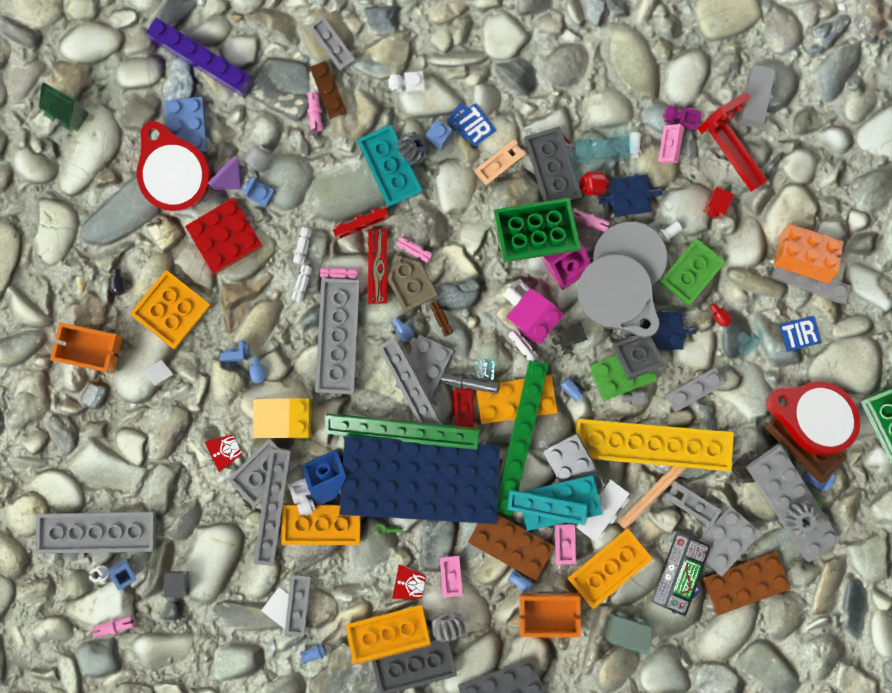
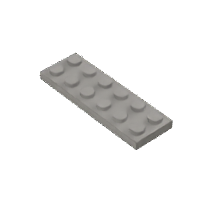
M321 278L315 393L354 395L360 280Z
M777 444L746 466L807 562H811L840 541L781 445ZM799 502H803L806 505L813 506L814 510L819 513L817 519L820 520V523L815 525L818 530H812V536L806 534L805 537H800L792 534L786 528L785 524L787 521L783 517L788 516L789 513L786 510H792V504L798 505Z
M155 512L36 514L35 554L155 551Z

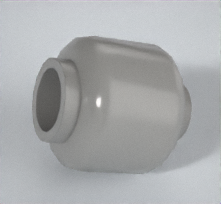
M262 144L253 145L244 158L248 164L246 167L254 173L257 171L265 172L273 161L272 152Z

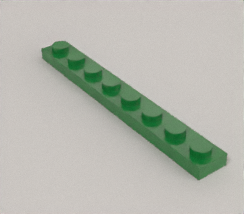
M528 361L498 488L497 512L512 516L514 511L507 510L510 490L519 491L548 369V364Z
M327 413L325 415L324 434L400 439L409 443L477 450L480 428Z

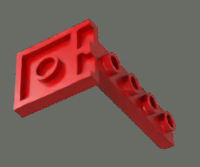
M745 92L719 107L697 129L701 135L709 131L750 192L765 184L767 179L727 123L737 116L736 113L747 106L745 103L751 99V96L748 92Z

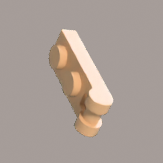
M515 139L475 170L477 176L486 186L527 155L524 149L521 150L518 146L519 143ZM510 151L515 153L513 157L509 154Z

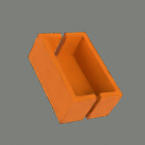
M788 223L779 235L778 250L775 254L773 266L829 284L839 273L841 261L839 257L842 255L844 241Z
M59 322L55 339L66 342L64 346L54 343L50 360L106 373H115L118 361L115 353H120L123 341L122 336Z
M519 593L520 637H581V619L578 616L581 615L580 596L578 593Z

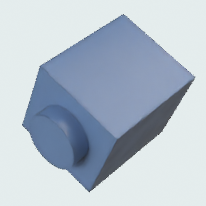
M436 119L426 134V141L442 151L452 137V129Z
M126 559L108 568V573L118 591L137 580Z

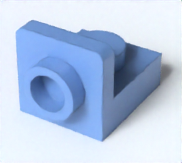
M253 177L245 183L243 188V194L246 198L266 208L275 193L274 189L258 182Z
M238 340L239 351L237 352V349H225V353H220V361H246L247 356L250 354L249 345L244 340Z
M805 469L801 478L805 483L819 491L827 492L833 487L836 475L832 473L824 483L820 484Z

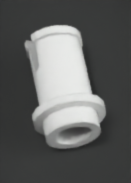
M630 133L629 148L626 150L628 157L638 158L639 154H641V133Z
M675 221L666 229L660 230L659 236L664 243H669L670 239L682 232L683 229Z
M104 565L96 567L89 573L92 574L89 575V578L93 582L104 581L109 577L108 568Z

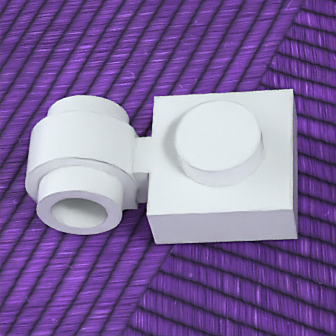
M423 71L404 73L405 79L401 78L399 74H393L388 80L389 89L393 93L401 92L403 87H406V93L425 92Z
M306 479L288 484L294 503H299L297 507L300 515L307 516L312 514V511L316 509L312 499L308 500L312 498V495L309 492Z

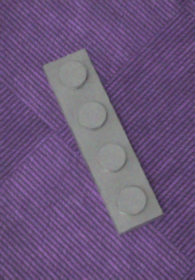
M774 267L771 275L772 279L839 304H845L851 288L850 285L834 279L827 284L778 267Z

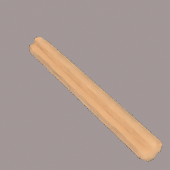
M672 466L618 520L619 525L626 529L687 468Z

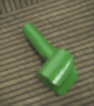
M384 524L373 525L380 528L379 533H373L374 535H384L389 532L401 533V528H390Z

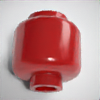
M588 171L580 179V189L587 196H601L609 188V179L606 178L605 173L602 171Z

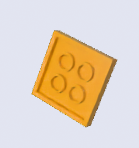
M165 270L131 311L130 315L172 349L176 350L212 305L168 270Z

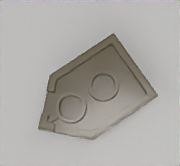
M395 254L387 280L405 313L439 296L421 262Z

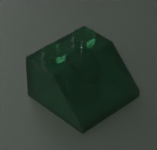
M42 83L39 108L44 112L43 116L53 122L56 119L60 122L59 125L68 131L73 129L78 132L89 113L74 99L50 85Z

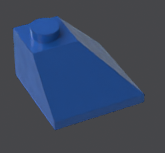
M337 449L302 465L309 492L318 506L337 497L346 479Z

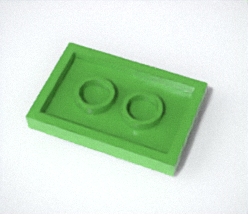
M695 238L659 283L689 306L725 264V261Z
M616 355L589 366L603 401L657 380L654 371L628 381Z

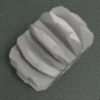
M799 502L798 505L792 504V510H786L789 514L783 518L787 521L785 524L786 528L792 534L800 537H805L806 534L812 536V530H818L815 525L820 523V520L817 519L819 513L814 510L813 506Z
M457 612L442 614V616L436 617L432 622L433 634L436 640L441 642L456 640V638L462 637L466 632L464 618Z

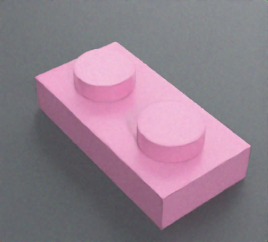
M683 125L664 126L658 158L659 163H678L684 131Z
M575 524L555 525V564H576Z
M459 555L440 557L443 598L463 596Z

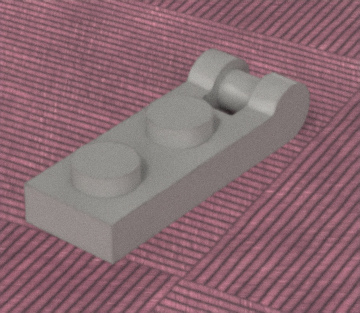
M673 481L669 493L666 492L663 498L712 527L722 510ZM678 492L683 494L680 500L675 497Z

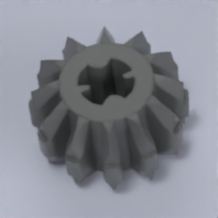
M415 131L405 133L397 143V151L401 153L400 157H403L405 162L409 161L411 165L421 163L429 154V146L425 144L421 134L417 135Z

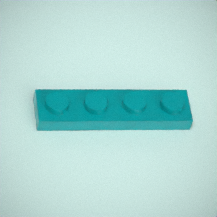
M510 490L507 510L585 525L589 504Z

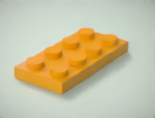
M552 375L545 377L536 416L558 413ZM524 379L500 382V389L497 395L476 390L481 424L515 419Z
M282 505L281 545H360L361 516L339 515L340 505H314L316 510L307 516L300 515L297 505Z
M626 528L567 578L590 607L594 609L653 560V558L630 530Z
M422 605L346 624L353 665L431 645Z

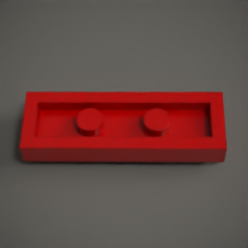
M379 207L373 209L369 215H359L353 218L352 222L347 224L343 222L336 225V228L333 229L336 239L340 240L389 219L386 209Z

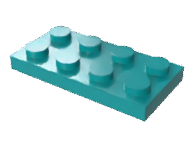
M391 125L357 139V143L388 208L423 193L409 162H405V159L400 157L401 153L397 151L398 139Z
M594 475L522 491L589 504L587 518L604 514ZM523 513L527 531L566 523L565 521Z

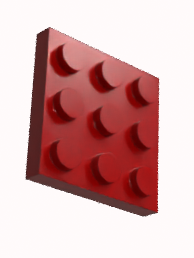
M234 197L185 226L214 275L263 247Z

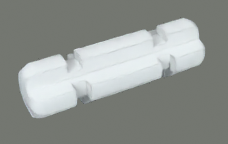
M302 227L299 235H301V238H298L295 250L297 254L293 258V262L296 264H304V255L307 253L310 241L308 237L310 238L312 230Z
M302 265L301 275L298 276L295 286L296 292L292 296V299L297 302L303 301V292L306 291L309 281L308 276L312 272V268L307 265Z
M518 329L509 333V338L516 342L514 344L523 355L527 356L526 359L528 361L538 359V354L532 351L533 348L524 337L520 336L521 333Z

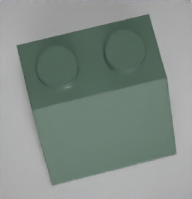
M619 611L616 614L610 613L604 634L607 640L612 644L647 655L650 654L652 627L647 624V621L638 617L635 620L629 619L627 614Z

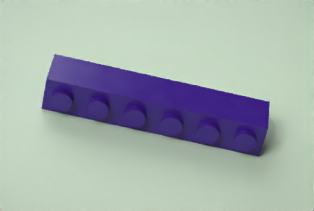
M157 17L146 31L152 42L240 97L245 98L253 87L254 82L250 75Z

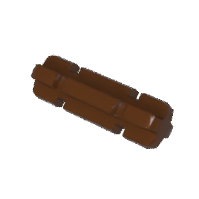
M439 301L431 302L429 306L432 312L434 311V316L439 327L442 328L443 335L447 337L453 334V329L451 325H448L449 321L443 309H441Z

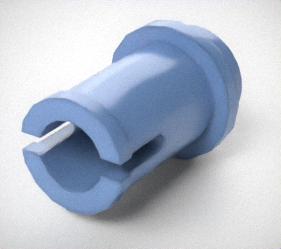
M566 378L560 384L561 390H565L575 402L585 394L573 383V379Z
M515 570L511 572L507 579L520 588L521 592L527 593L533 585L530 578L526 579Z
M316 644V647L300 652L303 664L319 658L322 660L327 655L323 644Z

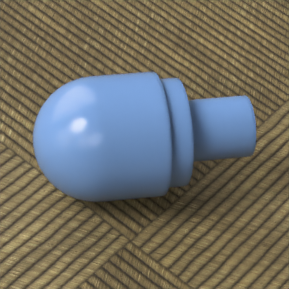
M399 317L395 318L392 322L397 327L395 329L396 334L404 342L411 341L414 337L412 328L406 322L402 323Z
M259 356L252 357V366L249 370L251 379L255 383H262L266 379L265 367H263V364L260 365Z

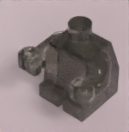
M581 322L570 325L567 328L562 324L553 329L554 331L556 330L555 334L557 337L553 338L552 342L554 345L560 344L561 351H564L563 355L571 353L573 346L588 340Z
M750 451L749 453H744L732 465L731 471L741 483L755 482L746 466L762 456L760 452Z

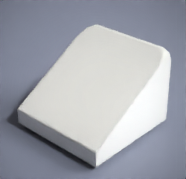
M519 279L508 288L504 296L515 306L529 290V287Z
M163 360L144 370V373L151 382L158 387L174 375Z

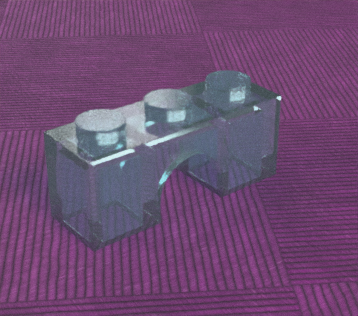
M628 136L571 141L569 155L572 165H588L590 162L598 159H607L608 162L626 161L630 155Z

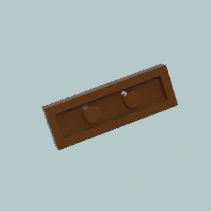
M327 60L310 66L309 68L329 119L346 114V108Z

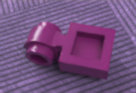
M670 105L664 110L663 118L664 122L668 124H674L675 121L679 120L678 124L683 125L685 129L696 131L702 111L683 107L680 112L678 107Z

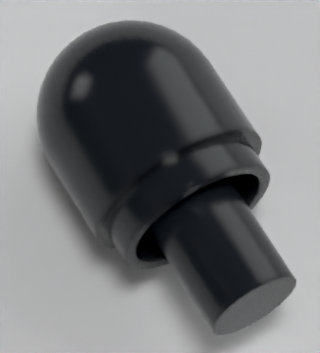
M113 269V277L110 278V290L114 295L121 296L126 292V281L124 277H121L120 269Z

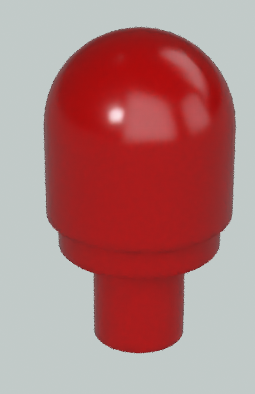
M716 303L709 307L713 311V319L718 325L727 327L732 323V316L723 307L719 308Z

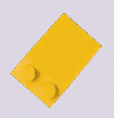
M254 399L253 438H311L312 399Z

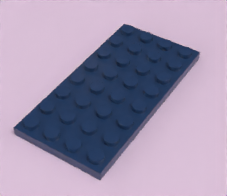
M345 436L343 468L346 479L341 487L339 515L496 524L500 445L478 444V449L476 450L409 443L400 439Z

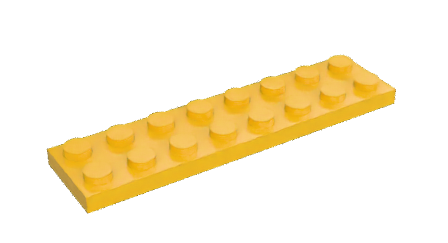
M577 419L576 433L578 432L592 459L731 471L734 432Z

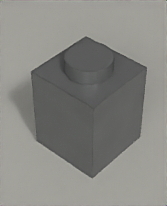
M168 571L164 573L163 597L169 598V601H181L182 598L187 596L189 571Z

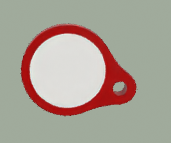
M157 121L147 122L141 129V151L136 171L137 183L141 193L151 204L163 210L179 212L193 208L203 200L210 187L208 182L211 180V170L208 160L200 149L176 136L162 123ZM158 130V139L152 140V132Z
M812 382L794 388H778L766 398L768 411L785 426L796 443L808 452L821 456L835 455L849 448L858 437L860 416L857 407L845 391L833 384ZM778 399H784L786 405L781 406Z

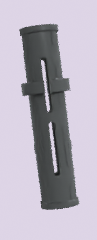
M444 371L441 377V383L454 385L460 389L469 388L496 395L500 389V382L465 376L463 373L454 374Z

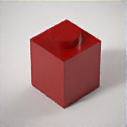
M716 187L711 192L703 212L707 213V216L710 218L721 219L726 214L734 194Z

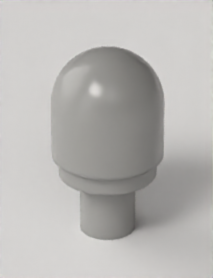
M633 390L629 394L621 395L622 402H629L633 406L645 405L649 399L648 394L642 390Z

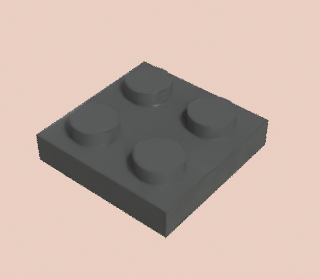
M633 336L612 345L628 381L660 369L665 365L652 337L641 338Z

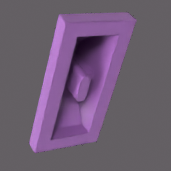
M234 156L208 184L214 190L241 189V163Z

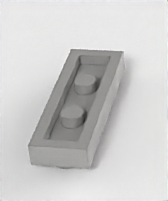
M324 16L308 25L311 33L340 72L356 62Z
M715 367L668 393L665 397L674 412H677L726 383Z
M291 575L284 635L305 636L312 576Z

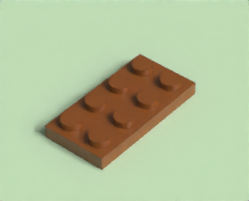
M498 514L496 524L478 523L468 540L469 544L537 581L555 547Z
M772 551L731 566L722 577L717 572L702 577L716 615L727 613L791 589L777 551Z

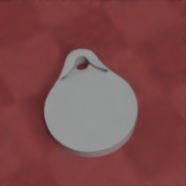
M624 222L612 226L601 235L594 249L593 261L607 255H623L634 259L648 273L652 287L661 279L667 264V251L662 238L655 230L638 222Z
M607 255L596 259L586 267L578 283V301L582 311L592 322L605 328L626 331L641 338H650L657 332L659 319L653 304L652 284L648 273L642 265L627 256ZM641 320H648L651 326L648 329H643L639 325Z

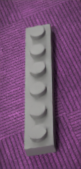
M394 337L380 344L378 348L417 421L420 423L443 425L397 338Z
M270 448L254 556V564L274 565L291 452L289 449Z

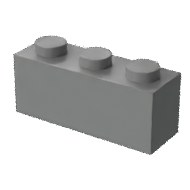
M753 65L747 74L744 93L748 92L751 99L745 103L747 106L739 112L737 124L759 129L764 123H767L769 118L767 109L773 99L771 90L774 88L777 77H775L776 69Z

